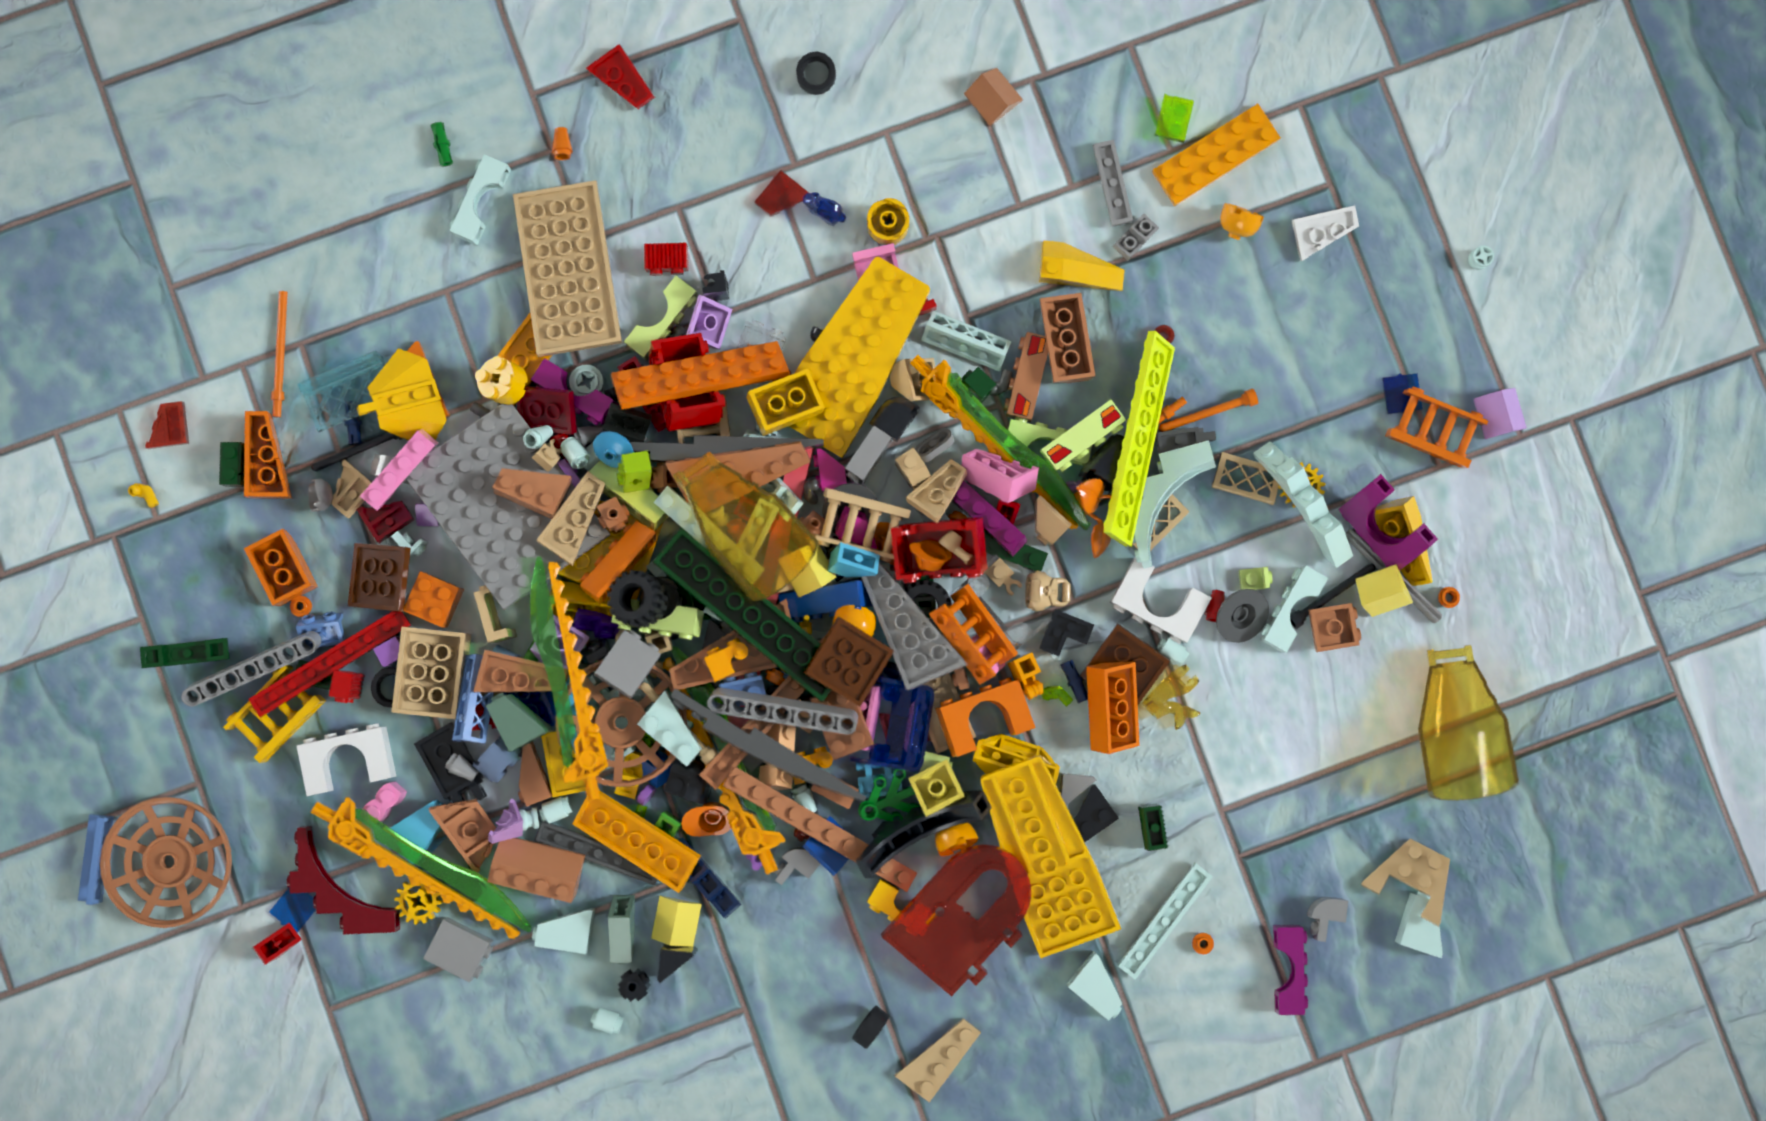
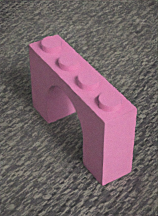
M423 429L418 430L360 497L374 509H380L416 466L435 448L438 442Z

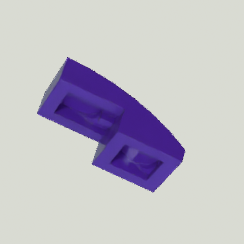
M578 608L572 626L578 630L593 631L594 636L598 638L615 639L619 631L618 625L612 623L611 616L587 609Z

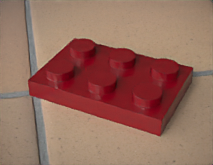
M524 387V390H526L524 396L516 402L517 411L530 428L548 425L552 428L553 433L572 435L577 432L573 391Z

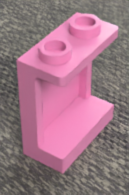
M894 243L852 253L858 280L875 257H881L898 267Z

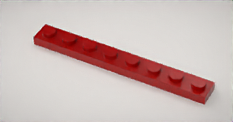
M392 611L248 700L258 716L262 718L333 674L334 670L342 669L375 647L401 632L402 627H410L412 625L403 612Z

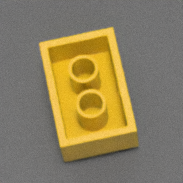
M809 369L750 390L746 396L762 436L822 414L825 408Z

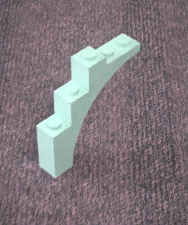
M1209 440L1160 453V461L1157 462L1160 474L1146 478L1132 542L1137 543L1138 550L1134 551L1137 563H1142L1144 569L1152 567L1150 553L1151 534L1155 520L1164 503L1187 480L1201 472L1216 467Z
M1271 441L1253 453L1255 459L1277 481L1306 521L1324 557L1336 568L1352 558L1353 553L1342 524L1329 513L1323 496L1310 485L1304 467L1293 457L1288 458Z

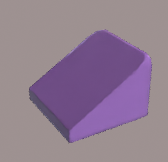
M415 504L417 526L439 527L438 521L425 504Z

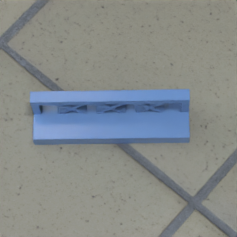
M471 654L465 657L452 738L454 741L486 744L490 713L486 705L492 702L491 698H493L494 692H487L483 696L481 693L473 692L483 655ZM479 703L484 708V713L480 717L475 712L476 705ZM476 724L481 730L480 738L471 737L472 727Z
M89 815L78 901H85L87 905L103 902L104 885L100 870L101 850L105 838L113 825L114 816Z

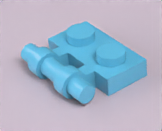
M884 756L883 759L870 760L869 758L864 759L863 762H856V770H865L866 776L858 777L859 793L869 798L874 787L873 778L876 776L872 775V769L884 767L885 774L878 775H883L887 784L885 788L881 789L879 796H886L894 777L893 773H891V766L899 765L898 757L889 758V756ZM879 779L876 781V784L881 785L884 780ZM902 783L900 784L898 791L902 790Z

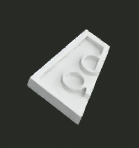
M1350 206L1293 219L1292 224L1300 261L1305 260L1310 255L1359 227L1356 207Z

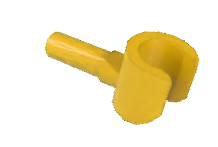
M805 615L804 621L800 622L799 626L812 635V623L809 622V616Z

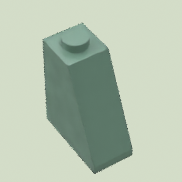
M500 693L491 698L492 702L486 705L509 752L517 750L553 730L551 725L513 694L504 695Z
M613 895L608 915L610 963H632L635 940V895Z

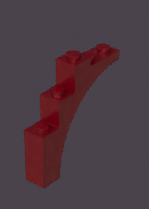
M312 826L298 827L294 834V841L298 849V853L295 854V865L298 866V869L290 871L287 876V887L290 888V893L316 892V896L313 898L316 914L342 913L340 928L343 929V935L393 933L399 931L400 909L366 903L342 889L327 873L319 859L314 844Z

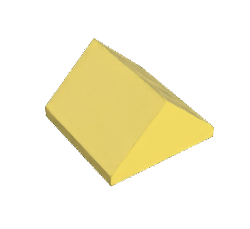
M813 540L778 559L798 598L823 587L836 578L835 573L828 572L829 562L820 545L817 544V540Z
M1396 564L1355 579L1361 605L1372 617L1413 603Z
M947 759L908 778L926 817L965 798L962 787Z
M660 895L651 939L671 946L693 947L702 904Z

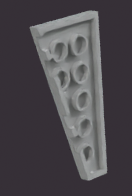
M880 562L876 576L862 577L889 647L894 650L893 657L907 690H911L968 665Z

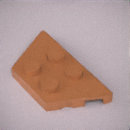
M473 799L428 808L473 872L478 874L485 858H488L492 851V846L495 844L489 842V832H494L497 828L479 802Z

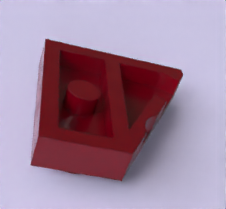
M402 501L392 502L389 505L384 504L378 510L373 507H360L356 509L379 544L415 520Z

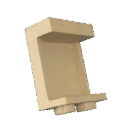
M485 585L479 587L480 591L474 592L487 642L498 643L516 638L515 629H502L491 592Z

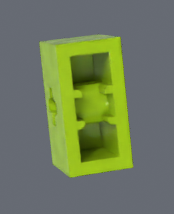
M648 451L622 454L621 463H618L619 473H617V482L619 486L622 485L624 493L649 489L652 469Z

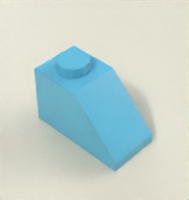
M840 542L830 554L828 572L847 578L876 576L880 555Z

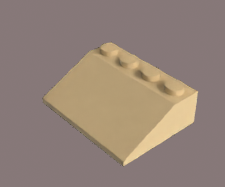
M402 627L391 713L456 719L465 657L470 652L472 634Z

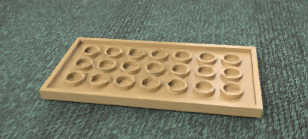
M597 181L513 194L537 356L543 357L622 343Z

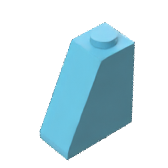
M438 800L432 801L389 828L407 860L412 865L422 859L442 829L428 808L444 805L443 802Z

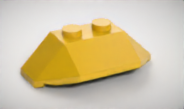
M1004 734L978 740L977 750H975L972 760L985 774L1040 755L1056 784L1060 766L1053 761L1043 747Z

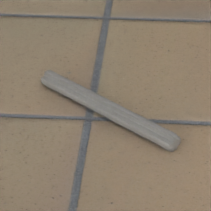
M1349 529L1345 533L1347 540L1367 560L1374 564L1378 570L1386 568L1384 562L1370 549V546L1356 533L1355 529ZM1402 576L1413 604L1432 623H1437L1442 618V614Z

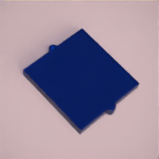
M1400 373L1397 376L1382 378L1387 415L1404 413L1410 396L1403 394L1404 390L1412 389V387L1420 388L1417 373L1408 375ZM1418 400L1414 411L1423 410L1422 401Z
M288 888L269 913L281 921V925H286L290 922L298 933L316 909L313 906V897L309 893H290V888Z

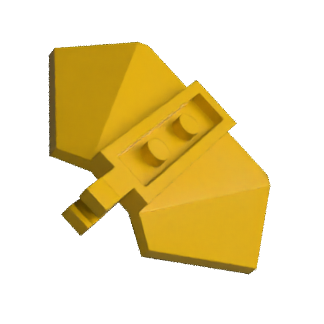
M400 348L397 349L367 387L372 402L361 404L357 407L359 416L376 411L381 430L408 441L420 429L426 431L436 440L447 421L428 360Z

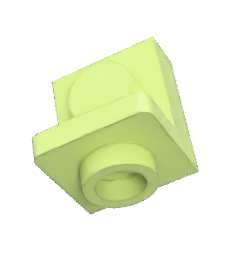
M1268 567L1238 570L1241 590L1270 588V584L1273 582L1272 573L1268 571Z

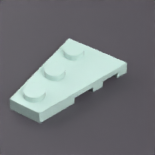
M665 690L637 725L683 764L688 766L702 748L690 728L684 722L677 707L672 704L673 702Z

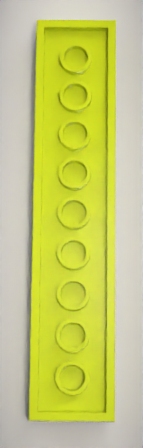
M1148 331L1144 342V352L1140 360V370L1135 382L1136 388L1131 400L1129 418L1126 422L1127 428L1125 437L1122 440L1121 455L1117 462L1118 468L1113 481V491L1108 503L1107 518L1104 521L1103 532L1127 547H1132L1175 347L1156 331Z

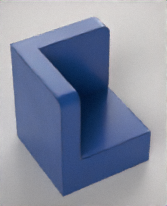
M660 750L655 752L663 762L669 757ZM649 760L642 763L643 776L657 769ZM672 763L665 771L647 782L656 788L667 783Z

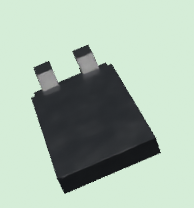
M453 722L414 743L445 800H452L453 803L466 801L462 794L468 790L472 791L476 800H482L487 797L483 786L480 784L483 782L482 778H484L480 772L471 782L468 779L449 773V770L445 768V765L454 753L457 755L461 754L472 766L475 763L464 741L452 740L455 726Z

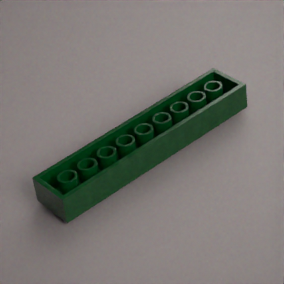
M681 528L655 558L653 564L819 702H823L832 690L804 673L821 644Z

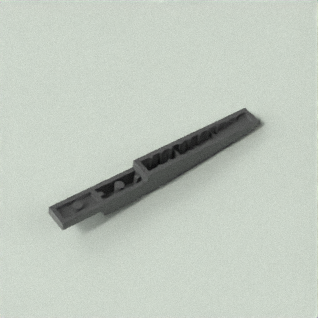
M694 435V444L630 442L633 447L634 453L648 451L652 462H666L670 460H685V458L705 457L710 454L737 450H752V448L772 447L777 444L801 441L805 450L824 446V440Z
M677 689L671 694L670 697L674 700L673 705L681 710L687 708L692 711L691 716L701 722L705 719L704 730L740 751L780 771L823 789L860 802L866 799V796L755 727L749 735Z

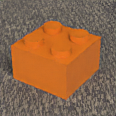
M420 571L404 606V611L442 628H448L465 589Z

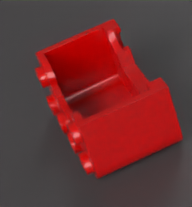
M701 333L652 340L649 365L655 364L656 366L696 356L703 357L706 353H709L708 343L706 340H703ZM713 391L660 402L668 431L720 423V419L723 418L722 408L725 407L724 395L720 394L719 391Z
M982 517L940 520L938 523L934 521L907 523L891 528L896 580L903 579V583L916 582V580L921 579V576L929 575V579L941 578L942 574L949 573L950 577L966 574L967 578L980 577L988 569ZM953 530L963 537L960 547L975 557L972 564L967 565L965 561L951 552V559L945 562L938 571L932 572L918 568L915 560L916 555L909 547L912 543L925 540L938 542L945 534Z

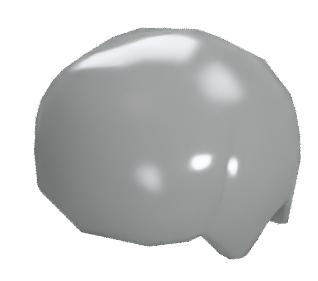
M313 479L311 482L315 483L310 484L308 487L311 512L326 510L333 500L332 488L323 479Z

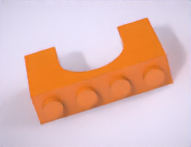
M1011 677L998 681L1000 684L998 686L992 687L989 684L979 688V693L972 694V691L961 694L959 695L961 699L953 702L951 698L940 702L941 706L935 708L952 757H959L977 750L969 728V715L972 709L980 702H991L1001 710L1010 736L1035 728L1019 679L1011 680Z

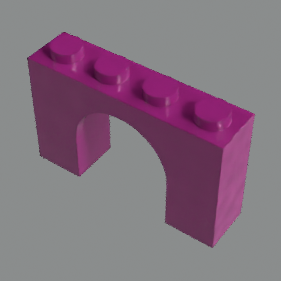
M1380 474L1338 510L1342 517L1353 526L1356 533L1367 542L1370 549L1380 557L1386 567L1396 564L1400 571L1430 548L1438 538L1425 523L1403 538L1390 537L1380 530L1375 521L1376 507L1395 491Z

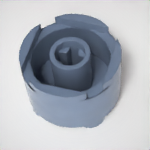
M501 735L473 764L491 783L493 781L498 783L508 772L505 768L508 765L512 768L522 757V754H520L522 750L520 749L508 751Z

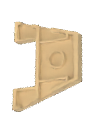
M1409 839L1361 883V886L1380 895L1389 876L1431 897L1421 914V918L1439 927L1450 859Z

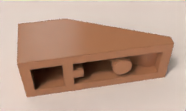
M533 741L523 746L519 780L520 791L518 795L522 804L525 803L526 807L552 797L551 786Z

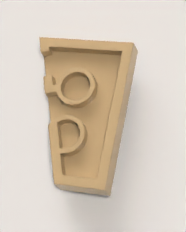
M950 459L906 496L907 503L938 523L967 476L966 468Z

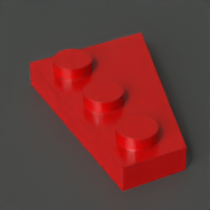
M620 44L586 67L588 71L637 109H640L655 98Z

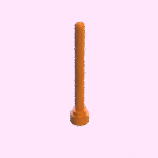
M1253 388L1246 390L1239 398L1163 423L1159 426V430L1161 432L1169 431L1241 405L1252 407L1259 404L1257 394Z

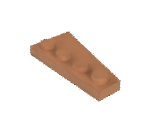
M484 650L473 692L564 691L569 671L561 667Z

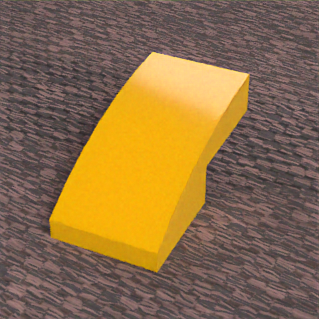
M634 751L626 755L624 761L634 760L644 754ZM642 763L637 766L623 768L622 781L643 777ZM640 784L631 787H616L614 794L635 799Z

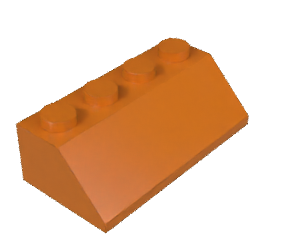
M638 521L633 525L631 523L628 524L622 532L624 534L619 541L617 539L614 540L608 548L610 550L605 557L601 555L594 563V566H596L591 573L586 572L580 579V589L601 605L607 598L608 592L611 593L612 588L609 587L611 584L616 583L615 578L617 576L622 577L624 572L629 573L656 542L655 531Z
M1109 662L1086 666L1091 751L1112 754L1140 746L1136 662Z

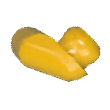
M141 483L129 486L128 493L133 497L145 498L149 508L159 505L150 486Z

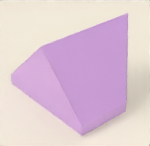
M511 799L509 801V809H504L501 818L495 823L498 825L494 832H489L490 843L493 844L522 836L523 819L515 800Z

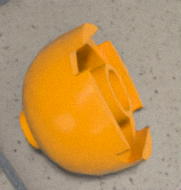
M1224 203L1220 215L1223 229L1229 232V237L1240 240L1241 237L1254 235L1264 220V216L1253 212L1252 214L1248 209L1229 203Z
M855 605L842 606L836 610L833 624L839 616L871 637L873 636L876 628V616L872 611L865 607H862L861 610L855 609Z
M967 822L936 832L935 845L940 857L953 855V851L959 849L963 851L977 843L979 838L973 826Z

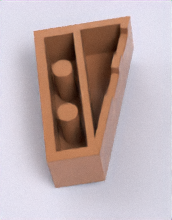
M502 468L492 488L494 494L552 519L558 512L568 492L572 478L567 475Z

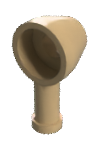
M949 531L938 541L965 561V564L970 565L974 561L975 557L960 547L963 537L955 531Z

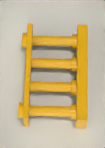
M286 665L273 671V677L257 693L287 676L293 667ZM304 691L297 696L303 702V707L299 711H293L284 703L278 707L288 717V722L283 727H279L267 714L260 718L250 701H248L238 712L232 713L226 719L228 723L223 728L225 730H233L236 727L257 748L256 751L258 753L254 758L259 763H265L326 700L321 695L309 696ZM250 712L272 732L273 738L268 743L263 742L242 721Z

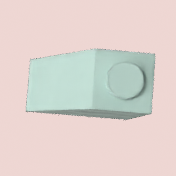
M1418 891L1417 895L1410 893L1395 942L1442 958L1440 926L1438 927L1421 918V914L1430 897Z
M596 908L585 909L539 923L537 927H534L532 940H535L534 946L586 954L590 947Z
M1092 951L1067 982V986L1109 1021L1111 1017L1115 1018L1120 1013L1122 1002L1100 957L1095 951Z

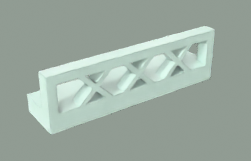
M936 311L932 312L921 339L923 342L1000 371L1011 341ZM934 319L938 320L940 322H943L944 325L937 324L933 321ZM956 328L961 329L963 332L960 333V332L956 331L955 329H956ZM974 336L981 337L983 340L975 339ZM994 344L1004 346V350L996 347Z

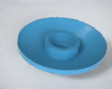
M602 432L596 436L593 442L596 456L604 464L613 468H618V463H621L622 454L634 453L630 442L616 432Z

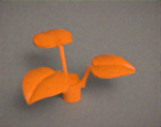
M1095 478L1087 480L1076 487L1078 492L1074 493L1071 504L1073 508L1084 510L1085 515H1089L1097 521L1098 524L1093 527L1091 534L1093 557L1098 558L1109 546L1111 537L1103 532V521L1093 513L1097 510L1100 499H1108L1111 496L1103 495V482Z

